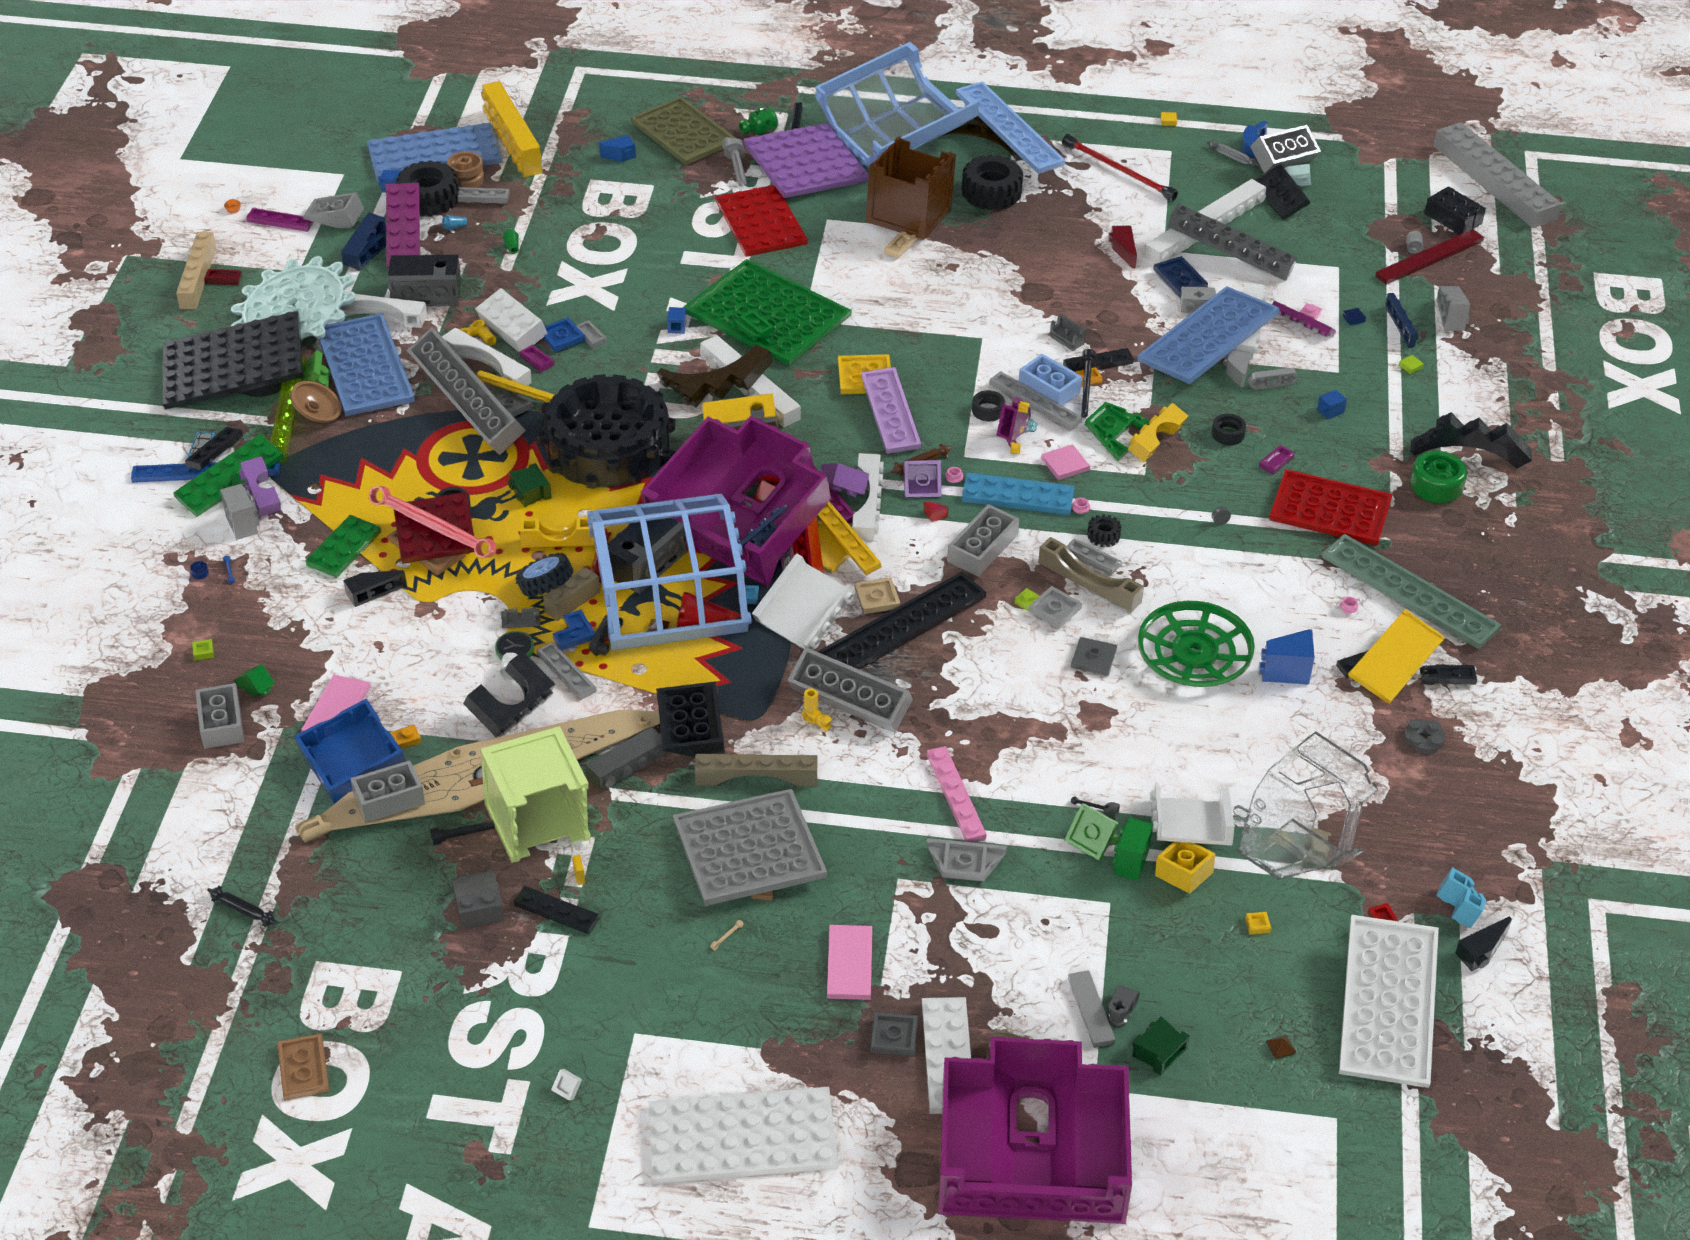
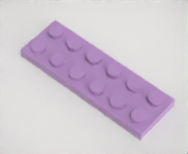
M896 368L861 372V379L886 454L921 449V442Z

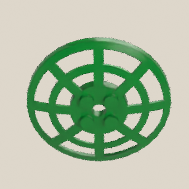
M1177 601L1155 609L1144 619L1138 634L1140 654L1153 671L1172 682L1192 687L1218 686L1238 678L1250 666L1255 649L1251 630L1239 616L1219 605L1203 601ZM1184 610L1203 611L1200 620L1176 621L1172 613ZM1210 613L1226 619L1236 628L1226 633L1220 627L1208 622ZM1165 615L1169 625L1163 628L1157 636L1147 632V629L1154 621ZM1198 626V630L1183 631L1181 627ZM1174 630L1177 636L1173 642L1163 639L1166 634ZM1205 630H1212L1221 637L1214 639L1211 635L1205 633ZM1242 633L1247 643L1248 655H1236V647L1232 638ZM1144 638L1155 643V653L1158 659H1149L1144 651ZM1226 642L1230 654L1218 653L1219 645ZM1160 645L1172 649L1173 656L1164 658ZM1216 660L1227 661L1219 670L1212 666ZM1234 661H1246L1244 666L1234 674L1227 677L1222 674L1231 667ZM1179 662L1181 665L1186 666L1184 672L1174 668L1170 663ZM1157 665H1164L1170 671L1182 676V678L1165 672ZM1194 668H1205L1209 672L1208 674H1192ZM1211 677H1215V678L1217 679V680H1210V681H1194V680H1190V678H1193V679H1205V678H1211Z

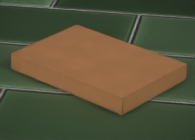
M322 1033L277 1042L284 1101L330 1092Z

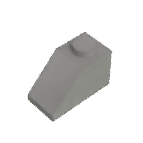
M1232 350L1229 356H1225L1224 366H1227L1226 374L1240 387H1244L1251 353Z

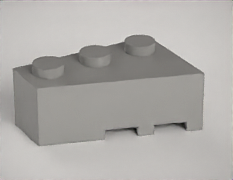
M1439 286L1436 300L1444 331H1465L1466 324H1469L1470 302L1459 286Z

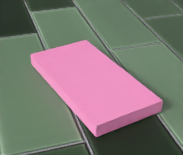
M333 674L302 727L301 732L320 722L333 718L341 711L364 700L371 687L370 682Z
M830 925L827 999L871 1000L872 926Z

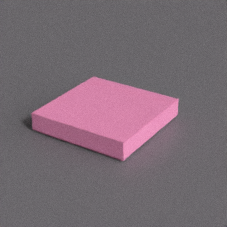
M1073 444L1041 454L1042 461L1057 480L1090 471V465Z

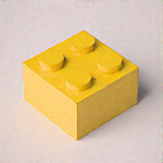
M1173 842L1157 856L1155 876L1190 894L1214 872L1216 853L1196 843Z

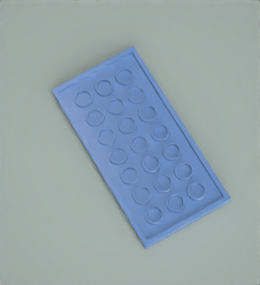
M491 123L466 125L457 128L452 127L444 130L420 132L410 135L405 134L403 136H391L367 141L377 182L383 170L403 171L406 166L409 167L412 163L416 164L419 161L428 162V160L447 164L448 158L451 155L463 151H471L480 155L483 160V166L503 163Z
M1226 286L1137 355V360L1178 380L1191 384L1280 313L1279 307Z
M383 313L328 324L324 327L325 336L319 339L345 416L415 402L413 391Z

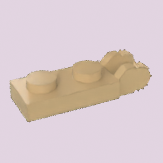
M903 231L884 248V253L899 259L919 238H916L914 234L909 235Z

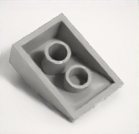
M357 192L316 198L308 207L303 218L338 229H349L355 225L364 207Z

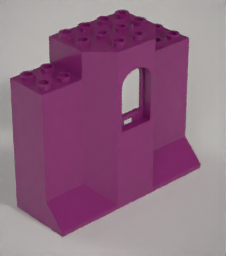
M708 416L641 491L644 504L722 494L729 503L731 512L734 511L736 522L733 524L734 528H738L739 539L741 540L746 538L745 534L750 529L754 528L756 530L759 527L758 523L763 518L769 519L771 512L775 508H782L786 505L788 508L784 514L773 522L778 528L763 546L759 547L748 541L744 548H742V555H740L741 560H745L746 571L743 572L744 575L766 587L771 583L778 560L831 499L827 476L822 471L814 470L810 445L752 416L738 430L723 424L718 419ZM772 475L779 478L778 485L762 503L745 495L760 477ZM747 501L752 505L749 507L743 504V502ZM719 511L688 515L694 548L730 568L735 567L734 559L730 554L732 549L725 516L721 520ZM682 516L672 517L683 524Z
M1002 1036L990 1037L989 1059L944 1057L939 1215L1126 1224L1132 1190L1128 1066L1082 1064V1041L1006 1038ZM1036 1098L1048 1105V1133L1017 1131V1102L1019 1100ZM1026 1138L1039 1139V1143L1026 1142Z

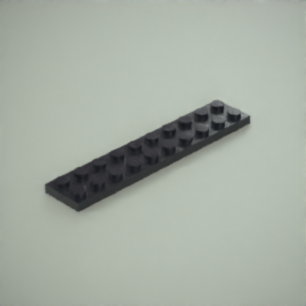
M960 572L817 652L860 669L985 599L987 592L965 573Z

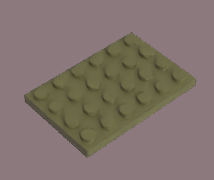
M681 96L631 117L633 125L684 165L691 164L722 150V142L726 137L735 138Z

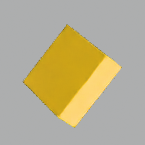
M1161 112L1162 126H1177L1176 112Z
M580 854L574 855L572 862L576 884H585Z
M1267 912L1246 913L1245 920L1250 935L1271 933Z

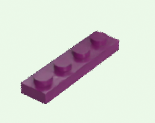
M1275 300L1272 305L1279 307V315L1284 317L1286 314L1295 323L1301 321L1304 323L1303 326L1310 330L1315 328L1319 330V334L1325 337L1328 335L1334 337L1336 330Z

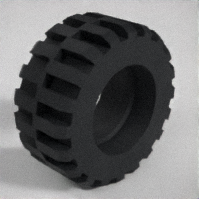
M982 155L969 161L963 168L962 194L973 206H978L980 209L1001 210L1002 208L1006 209L1011 205L1013 206L1021 198L1023 171L1014 160H1010L1008 157H1001V155Z
M428 160V162L419 161L416 164L412 163L409 167L406 166L396 178V184L419 183L420 216L422 217L424 215L431 217L436 214L441 215L443 212L446 213L458 202V176L455 170L448 164H442L439 161L433 162L432 160Z

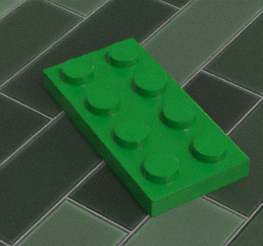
M349 515L305 560L306 566L338 578L381 533L380 526Z

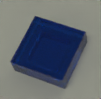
M1359 308L1343 311L1342 316L1349 325L1364 323L1366 317Z

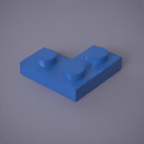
M581 609L563 615L564 622L568 628L553 633V640L561 651L589 642L595 635L593 628Z

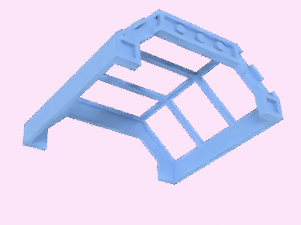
M722 494L587 511L590 537H594L605 606H608L606 608L611 651L748 632V625L751 624V614L747 610L743 573L746 571L745 560H741L740 557L742 555V546L737 543L739 532L738 528H734L733 524L736 522L734 511L731 512L730 505ZM719 511L721 520L725 516L735 567L699 572L688 515ZM682 516L693 573L657 578L646 521ZM640 522L651 579L614 584L604 527ZM736 574L741 619L705 624L700 578ZM694 579L699 625L663 629L658 584ZM652 585L657 630L621 635L615 590Z

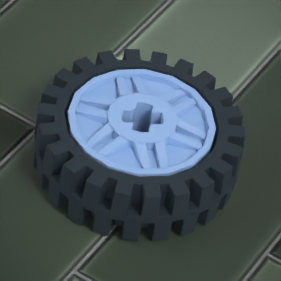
M552 553L548 556H542L541 559H536L535 562L528 563V566L525 565L517 573L516 581L524 596L534 597L538 594L542 595L544 592L548 593L551 589L558 588V585H563L564 582H567L572 577L574 570L566 554Z

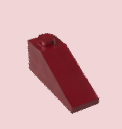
M1131 225L1112 226L1111 232L1108 233V242H1111L1112 249L1131 268H1136L1137 252Z

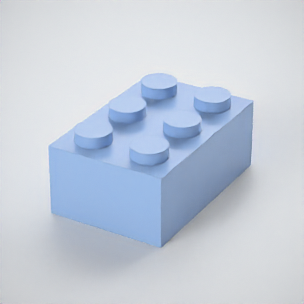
M1043 353L1019 369V382L1062 406L1081 393L1082 376Z

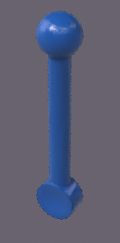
M224 556L223 561L226 563L229 576L227 581L233 584L235 578L232 576L230 567L231 557Z

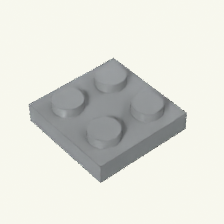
M1053 586L1029 605V612L1058 629L1082 609L1081 602Z

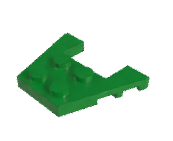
M1105 402L1086 419L1084 425L1110 454L1119 461L1127 454L1128 447L1116 439L1131 425L1141 429L1145 424L1149 425L1150 420L1142 418L1139 413L1134 415L1126 412L1127 409Z

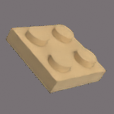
M891 577L855 583L854 589L863 614L893 610L901 605Z

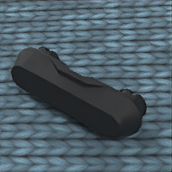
M607 615L604 616L589 644V651L595 656L599 654L605 656L609 651V645L604 643L605 638L608 637ZM619 617V624L621 628V626L623 625V619Z

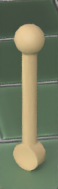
M737 920L735 926L718 941H714L710 948L715 951L719 944L735 930L743 927V922Z

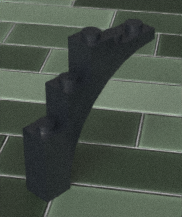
M1452 412L1440 416L1436 420V427L1430 428L1427 432L1411 440L1410 452L1414 456L1440 447L1465 446L1494 453L1507 460L1516 469L1532 461V449L1508 423L1491 430L1478 417L1463 425Z

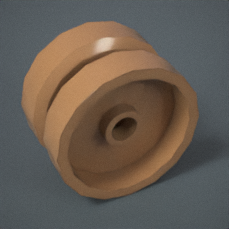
M471 151L457 152L448 158L447 164L457 173L459 187L477 188L484 182L483 160L480 155Z

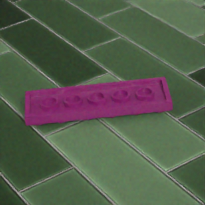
M419 183L386 184L387 269H389L391 255H420Z

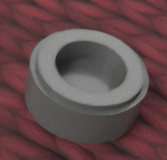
M1221 506L1212 512L1211 517L1215 524L1223 525L1230 520L1231 513L1226 507Z

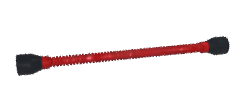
M1066 134L1063 137L1062 145L1085 152L1158 190L1170 201H1174L1179 193L1177 189L1171 186L1160 185L1082 145L1081 142L1070 134Z

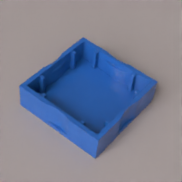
M367 698L341 711L333 718L320 722L294 736L300 752L334 804L347 793L353 791L350 778L406 762L403 751L390 732L383 727L378 714Z

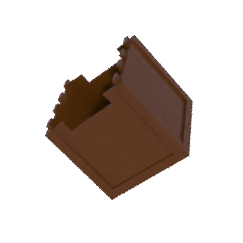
M900 136L897 137L894 143L874 163L872 162L869 165L865 222L899 233L904 231L909 235L914 234L916 238L925 240L951 211L956 154L951 151L949 153L941 151L939 158L910 149V141L903 140Z

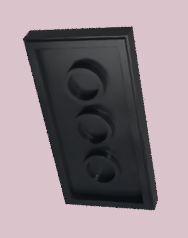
M1281 164L1255 179L1256 182L1266 187V200L1282 220L1311 204L1310 200Z

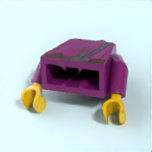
M1019 397L1013 398L1012 403L1002 404L996 436L1006 439L1010 447V453L1020 454L1021 444L1017 443L1016 439L1026 432L1028 421L1031 417L1030 403L1024 402Z

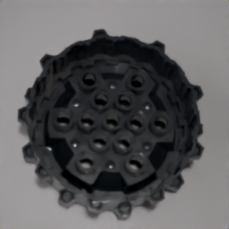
M600 374L593 375V378L589 379L586 377L575 380L573 385L567 384L562 387L558 394H555L549 402H544L541 406L543 430L538 433V445L545 447L549 471L553 474L558 473L577 484H583L587 488H610L641 483V479L653 474L664 462H668L672 457L670 433L676 428V420L669 417L668 408L664 402V394L660 391H655L649 385H643V382L638 379L632 378L630 380L626 379V376L613 374V377Z

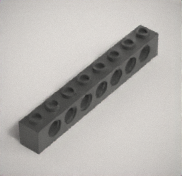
M1179 203L1171 213L1168 227L1285 281H1287L1293 271L1297 257Z

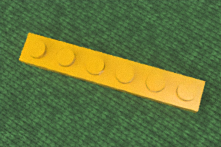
M828 501L816 516L865 575L882 568L879 559Z

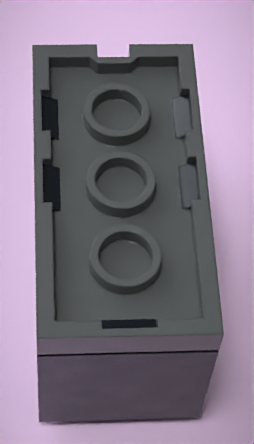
M458 254L391 255L387 279L390 298L425 302L426 307L459 306L461 274Z
M673 518L646 521L657 578L687 553L686 541H684V537H686L684 525ZM640 522L630 523L628 527L607 543L613 578L618 583L651 579ZM648 586L635 587L629 589L634 590L636 593L640 594Z

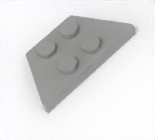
M927 838L926 844L943 878L985 881L1006 855L1007 846L930 838Z

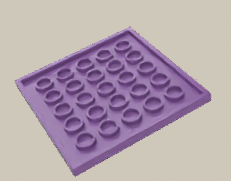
M828 123L744 139V146L783 198L868 182L869 174L843 141L838 138L836 132Z

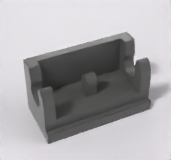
M1060 314L1057 318V324L1052 320L1048 336L1070 350L1075 351L1085 344L1086 329Z

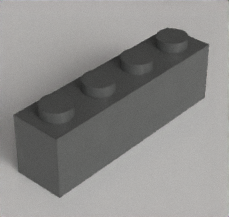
M653 727L648 728L586 763L587 778L600 791L612 787L615 783L629 777L631 774L645 768L650 763L661 759L667 754L666 751H663L662 736Z

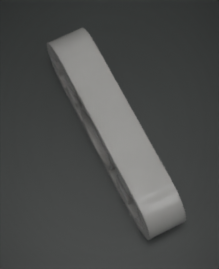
M1293 368L1254 372L1248 377V383L1254 390L1293 385L1298 380V375ZM1277 376L1275 380L1269 381L1271 377Z

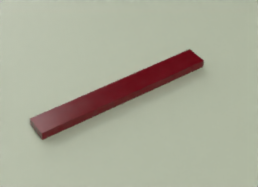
M1471 229L1376 271L1375 276L1387 285L1483 242L1484 236Z

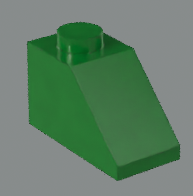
M263 664L248 669L233 680L253 697L259 694L261 697L271 691L270 687L275 684Z

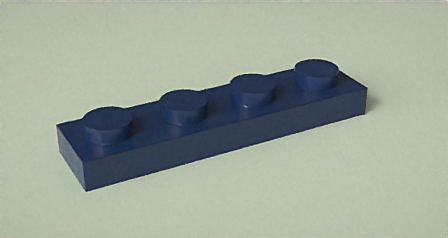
M1388 293L1385 308L1407 347L1414 348L1416 340H1418V332L1414 329L1412 321L1406 315L1405 309L1402 308L1400 300L1397 299L1394 293Z

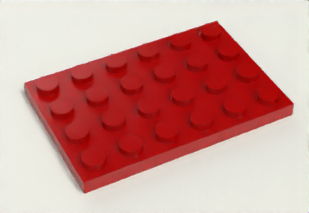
M774 185L715 196V202L745 257L808 244V239L798 221Z
M1286 469L1269 520L1337 537L1346 534L1358 542L1378 546L1393 494Z

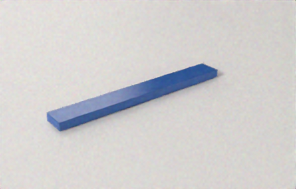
M280 461L267 469L268 477L279 476ZM210 462L202 470L186 467L185 463L133 466L131 480L132 483L192 480L217 462Z

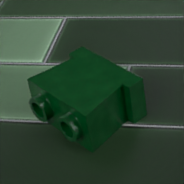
M536 463L529 465V468L509 472L508 486L510 490H514L516 499L521 501L524 507L541 499H551L550 483Z
M1161 1016L1156 1022L1152 1021L1148 1025L1146 1032L1142 1036L1138 1035L1132 1043V1046H1134L1132 1056L1153 1066V1071L1161 1076L1187 1050L1190 1036L1184 1031L1179 1033Z

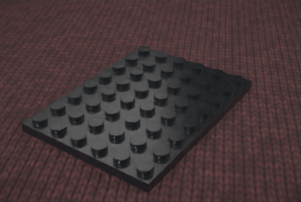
M298 311L253 320L243 324L239 323L234 326L222 327L217 330L205 331L200 334L188 335L183 338L163 342V406L165 410L303 377L301 326Z

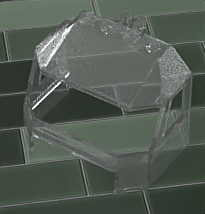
M1315 731L1269 768L1253 792L1249 810L1241 805L1234 807V826L1243 828L1237 853L1278 880L1347 864L1364 851L1359 847L1352 850L1363 801L1378 791L1375 782L1371 783L1367 775L1369 770L1366 764ZM1300 757L1324 774L1297 783L1280 771L1294 759ZM1339 783L1349 806L1338 848L1311 831L1314 827L1317 812L1306 790Z

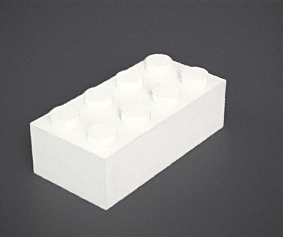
M501 288L475 308L480 320H484L489 329L518 352L532 344L534 345L545 334H548L541 319Z

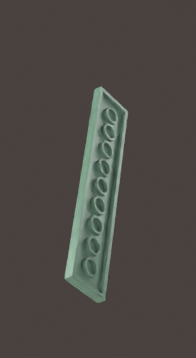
M1346 534L1341 536L1322 554L1323 559L1477 649L1483 647L1501 629L1502 624Z

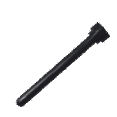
M1085 349L1082 352V360L1085 363L1081 416L1083 418L1088 416L1091 368L1096 360V352L1092 349Z
M492 820L445 831L434 828L430 829V836L433 839L434 846L442 844L447 838L495 829V824Z

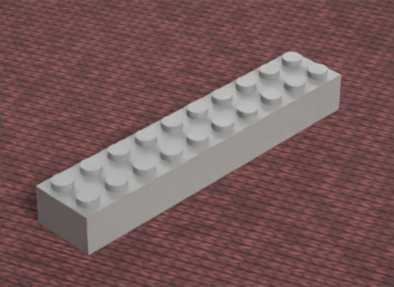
M1462 122L1436 130L1433 146L1530 227L1536 228L1558 220L1562 203Z
M433 327L407 349V352L499 455L526 431Z

